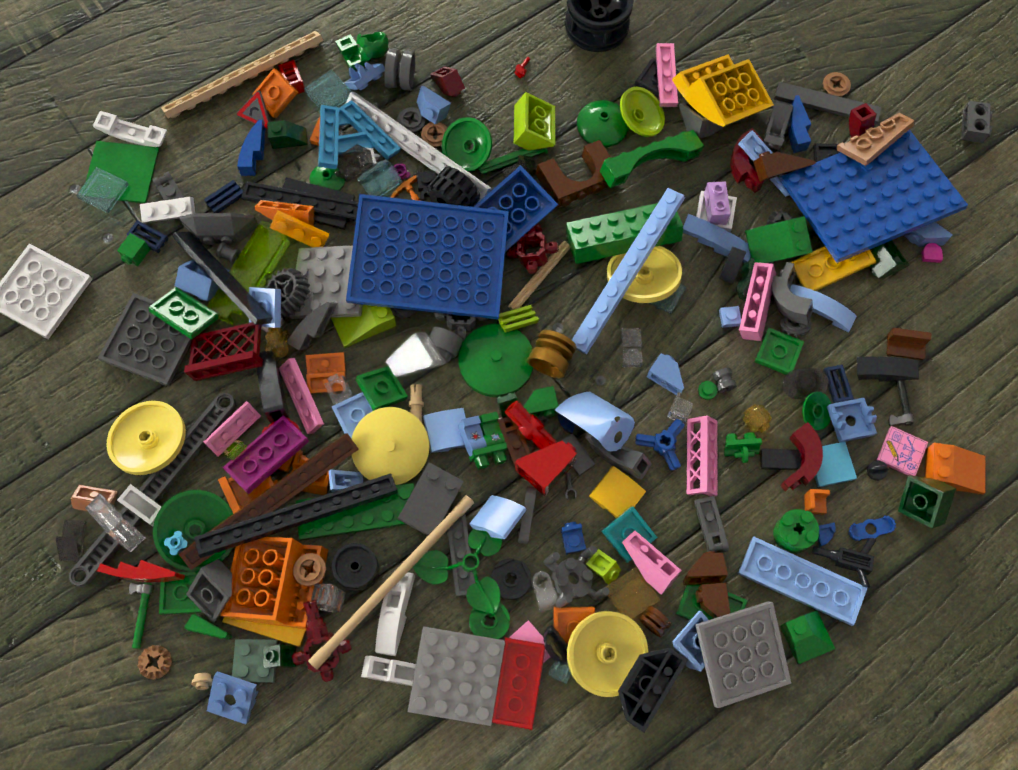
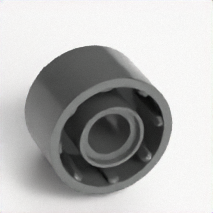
M433 327L426 343L428 347L427 354L438 361L448 363L452 358H456L463 339L449 330Z

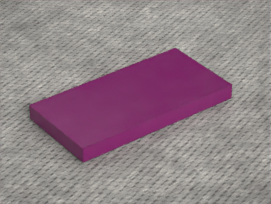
M283 415L229 461L223 469L247 494H250L305 446L309 440Z

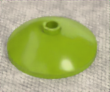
M631 87L623 93L620 100V110L627 126L638 135L644 137L657 135L663 129L665 123L664 111L662 107H659V100L650 91L642 87Z

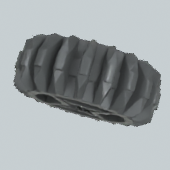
M283 268L282 271L278 270L276 275H272L271 280H267L268 285L264 286V288L281 289V318L295 315V312L300 311V307L305 305L304 301L309 299L307 297V294L310 293L308 279L296 269Z

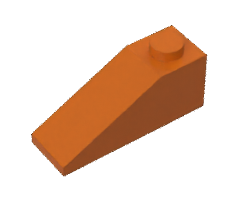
M260 200L255 205L256 211L271 220L274 219L279 210L314 226V206Z

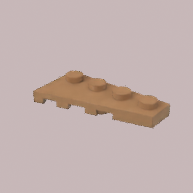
M898 113L881 122L880 126L867 129L863 135L859 137L856 135L850 138L849 142L838 144L837 151L867 166L914 126V120Z

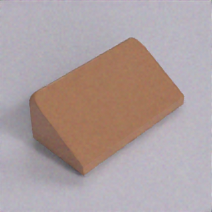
M79 485L71 497L72 507L78 510L111 515L118 492Z

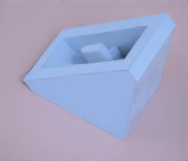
M328 471L331 492L363 483V475L360 472Z

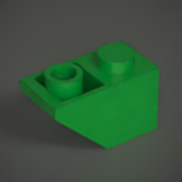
M554 386L535 389L523 407L537 418L555 416L558 413L555 411L558 407Z

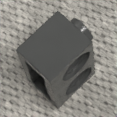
M969 101L962 113L961 140L983 143L990 136L992 131L990 126L992 118L991 104Z

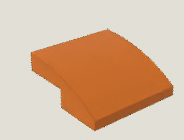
M345 352L306 355V379L310 393L346 391Z

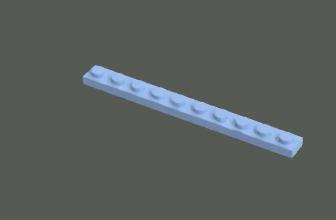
M667 188L572 338V341L577 346V350L585 354L589 352L684 201L685 197L683 194Z

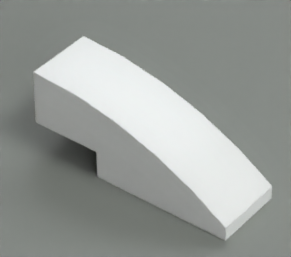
M131 484L117 500L151 526L154 525L156 515L161 508L160 505Z
M365 656L361 677L412 686L416 664L375 656Z

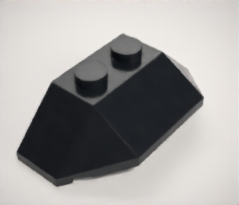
M672 648L639 655L618 690L625 720L645 733L686 664L687 658Z

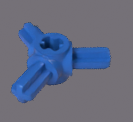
M675 419L667 431L663 430L660 434L655 433V436L637 434L635 444L653 447V451H657L660 456H664L671 471L677 470L681 465L674 452L676 450L674 444L677 442L676 437L685 424L681 420Z

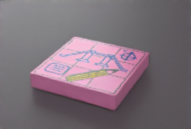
M891 426L877 460L884 462L888 467L903 474L916 476L928 442Z

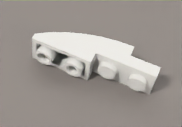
M407 573L383 599L375 652L378 654L396 656L407 618L405 612L415 580L414 573Z

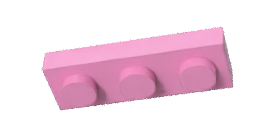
M246 401L203 442L219 457L261 415Z

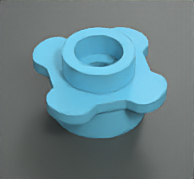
M176 531L172 537L164 540V545L168 546L171 555H177L188 546V541L182 537L183 534L180 531Z

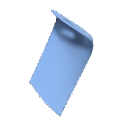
M590 391L568 398L555 409L556 412L595 437L607 451L621 449L634 428L635 422L629 414ZM617 416L620 417V420L618 422H616L614 419ZM621 431L622 438L618 443H615L614 437L617 432Z

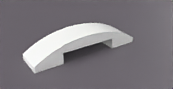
M103 111L99 112L93 124L94 128L118 139L151 147L161 146L168 132L166 129L152 125L148 128L119 120L117 115Z

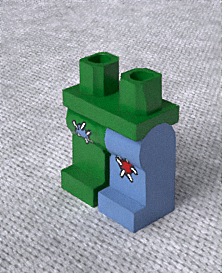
M497 412L483 414L480 417L465 418L458 425L469 454L470 462H475L478 470L487 468L490 465L488 461L490 457H493L495 465H501L507 461L505 451L508 447L501 433Z

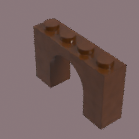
M600 140L584 146L581 156L592 173V177L586 181H573L567 178L554 158L538 164L535 175L545 191L558 204L556 208L560 206L565 207L577 199L582 200L587 195L597 194L602 189L609 187L600 173L603 161L609 158L610 155Z

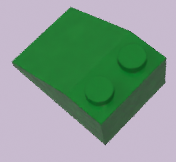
M805 216L745 231L753 266L755 262L770 263L812 253Z

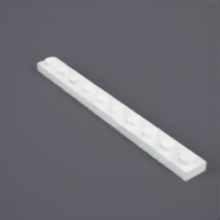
M350 92L346 103L352 100L404 151L437 174L447 166L458 169L477 187L480 193V200L490 192L491 187L355 92Z

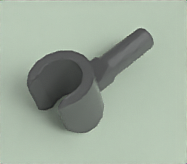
M566 473L567 491L565 492V498L568 499L567 494L569 491L574 492V498H576L577 491L573 489L571 473Z

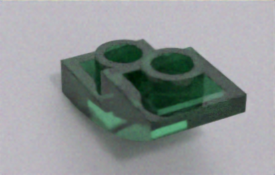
M750 258L742 266L741 275L743 280L738 283L736 289L739 298L746 301L755 263L754 258Z

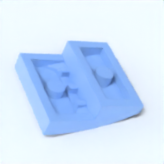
M464 408L445 410L423 416L431 453L465 447L458 429L461 420L466 418Z
M491 495L470 522V525L475 530L487 531L490 537L506 539L527 509L514 501Z

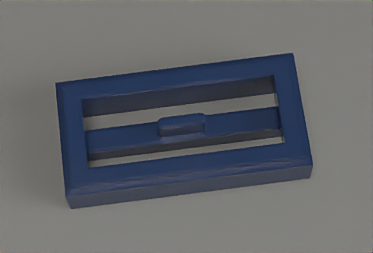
M232 180L205 198L204 201L213 213H219L242 197L243 190L236 184L235 180Z
M138 220L127 233L128 236L130 233L133 234L135 232L155 243L156 246L146 241L149 248L157 253L161 251V247H164V242L169 240L168 236ZM140 227L161 239L157 240L137 228Z
M843 364L824 368L823 372L833 403L854 400ZM836 370L839 371V374H840V377H841V381H842V384H843V387H844V390H845V393H846V396H847V397H844V394H843V391H842V388H841V383H840V380L838 379V375H837Z

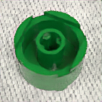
M801 509L790 510L777 521L774 527L773 535L775 542L789 553H802L818 540V522L810 511Z

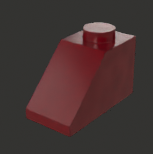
M444 66L430 74L444 95L456 97L461 94L460 91L465 89L457 69Z

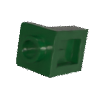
M279 644L264 647L263 667H296L292 659V655L296 652L295 646Z

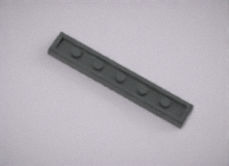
M783 82L778 83L774 97L776 100L793 103L795 96L799 95L804 107L849 118L852 109L864 104L863 102ZM868 104V106L877 114L874 123L875 125H877L879 121L881 107Z

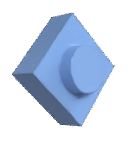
M739 306L720 308L722 328L740 326L741 315Z

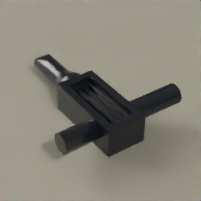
M868 538L860 552L842 547L838 550H828L813 546L812 554L831 559L835 562V566L856 571L862 586L870 588L866 574L869 575L873 570L874 556L868 555V553L875 544L876 539Z

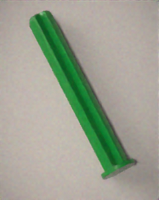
M547 148L535 150L521 149L487 161L479 168V172L485 174L542 153L547 154L548 151Z

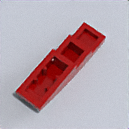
M143 560L140 561L138 567L120 561L118 569L100 563L97 570L122 579L141 582H168L183 580L185 575Z

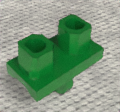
M754 432L744 434L743 439L740 440L737 439L735 433L727 434L724 456L741 458L742 463H748V457H755L756 454L760 453L762 440L757 438Z

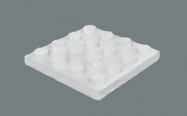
M29 244L0 281V313L49 339L92 281L90 275Z

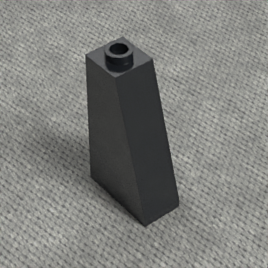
M262 351L259 357L263 359V364L256 369L264 414L270 423L280 419L283 415L290 419L277 357L274 351Z

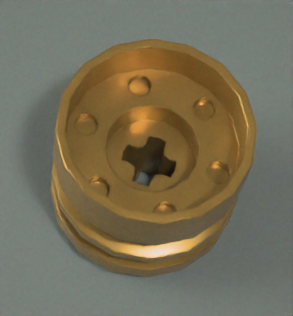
M542 330L536 340V347L532 349L527 362L533 369L546 376L563 378L569 366L568 361L572 360L577 346L570 338L551 330Z

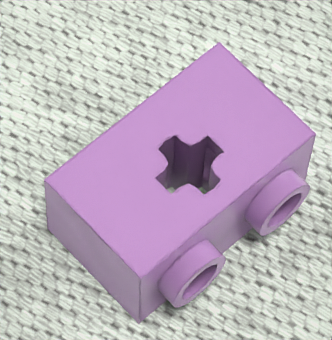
M708 182L704 191L707 220L714 225H726L730 217L726 182Z

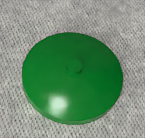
M500 324L482 326L470 333L461 345L458 358L460 373L467 385L479 394L489 397L507 396L508 393L512 394L519 391L530 379L533 367L527 361L532 351V346L529 340L517 329L505 333Z
M188 490L174 495L163 504L154 521L153 539L157 551L167 563L184 571H200L202 567L217 559L222 562L232 548L213 554L193 570H190L179 553L177 555L170 554V549L164 545V540L172 537L176 531H180L183 534L182 537L188 541L189 546L195 542L194 537L209 532L230 517L233 511L225 500L209 491Z

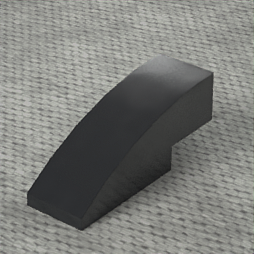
M857 357V376L859 380L879 379V382L919 380L918 360L906 358Z

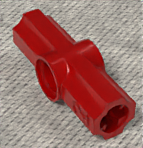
M518 401L513 402L505 411V414L518 426L520 432L528 440H532L538 448L543 449L557 443L544 428L541 421L535 415H531Z

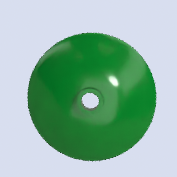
M598 100L587 104L581 109L577 118L578 132L589 144L600 140L604 147L617 145L626 137L629 130L621 115L620 106L607 100Z
M466 117L458 119L444 133L442 153L468 172L482 167L491 154V133L484 123L475 118Z

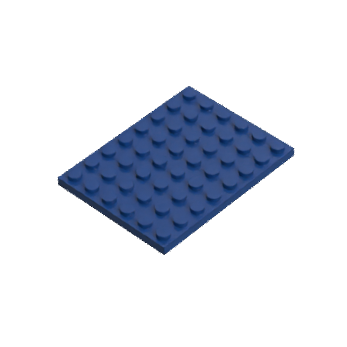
M910 130L867 166L840 152L818 161L810 167H804L781 176L780 182L836 263L965 210L968 206Z
M359 194L346 303L499 319L509 211Z

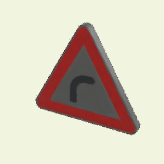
M256 91L236 114L254 124L258 120H263L265 128L268 129L267 122H270L263 96L261 91Z

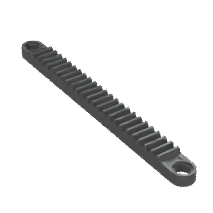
M221 393L213 400L187 431L183 447L177 457L163 469L152 473L140 487L139 491L158 504V501L163 498L168 489L174 485V482L189 467L190 462L194 461L195 456L199 455L200 450L204 449L205 443L203 441L222 425L234 411L236 401L231 394ZM229 399L231 401L230 405L222 408L220 406L221 401ZM124 506L69 573L70 582L78 587H85L90 584L99 573L97 570L100 563L106 565L110 562V559L115 556L116 551L121 549V545L126 543V539L131 537L132 532L137 530L138 525L142 524L143 519ZM80 571H85V579L81 582H77V573Z

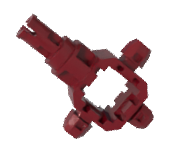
M538 223L517 241V247L513 246L507 250V255L509 258H519L521 264L527 268L528 273L534 274L537 272L538 266H544L548 262V253L554 254L559 251V245L557 242L547 243L543 235V229L540 223ZM530 246H541V249H539V251L536 252L535 255L533 253H528L527 256H525V251L529 249Z
M311 600V606L310 601H307L303 605L308 619L306 621L307 627L305 628L308 639L303 648L304 652L300 650L292 655L293 663L300 665L306 661L309 670L314 673L320 671L322 680L328 682L333 680V668L336 667L340 660V652L342 654L349 652L352 649L351 642L347 639L343 640L333 651L334 657H332V660H326L316 670L308 662L312 657L310 647L313 644H319L324 641L327 643L334 634L328 632L326 622H323V618L320 617L317 600Z

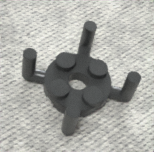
M591 546L583 551L578 560L568 558L556 564L555 562L560 559L558 552H554L544 559V565L553 571L552 581L554 580L555 589L559 594L556 601L557 608H562L572 602V600L580 599L585 595L598 601L610 593L607 587L597 592L591 588L593 573L584 564L587 558L597 552L595 546ZM569 575H572L575 578V584H572L569 581Z

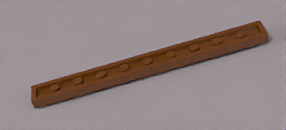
M345 433L209 532L273 512L359 450V448L348 433ZM195 542L179 552L180 557L190 570H193L212 556L200 558Z

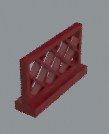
M251 322L197 335L192 339L189 365L185 366L184 373L194 381L261 367L263 359L259 355L262 324L255 325ZM255 328V332L250 337L246 336L251 329ZM239 332L240 334L233 341L229 339L234 333ZM223 336L216 345L212 343L217 337ZM243 337L248 339L240 348L237 346ZM206 340V342L198 349V341ZM227 341L231 343L224 351L220 350ZM252 343L254 344L253 351L244 352ZM212 345L214 348L205 355L203 352ZM234 347L238 349L234 355L228 356ZM217 351L222 353L217 359L211 360ZM201 355H203L204 359L201 362L196 363V360Z

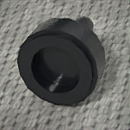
M876 460L868 465L867 474L871 479L879 481L887 476L889 467L884 462Z

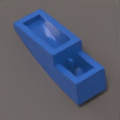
M799 95L794 98L792 103L793 109L788 120V135L793 153L806 151L811 143L808 134L811 122Z
M263 120L256 122L242 145L237 165L241 176H255L256 161L264 160L266 128Z

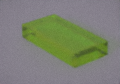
M235 440L223 454L233 461L247 446L242 441Z

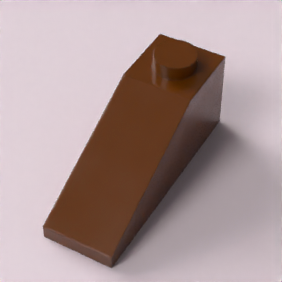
M770 151L759 154V158L753 161L760 182L815 164L814 160L780 152L770 154Z

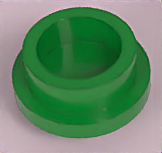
M704 381L698 387V394L705 400H711L717 394V386L711 381Z

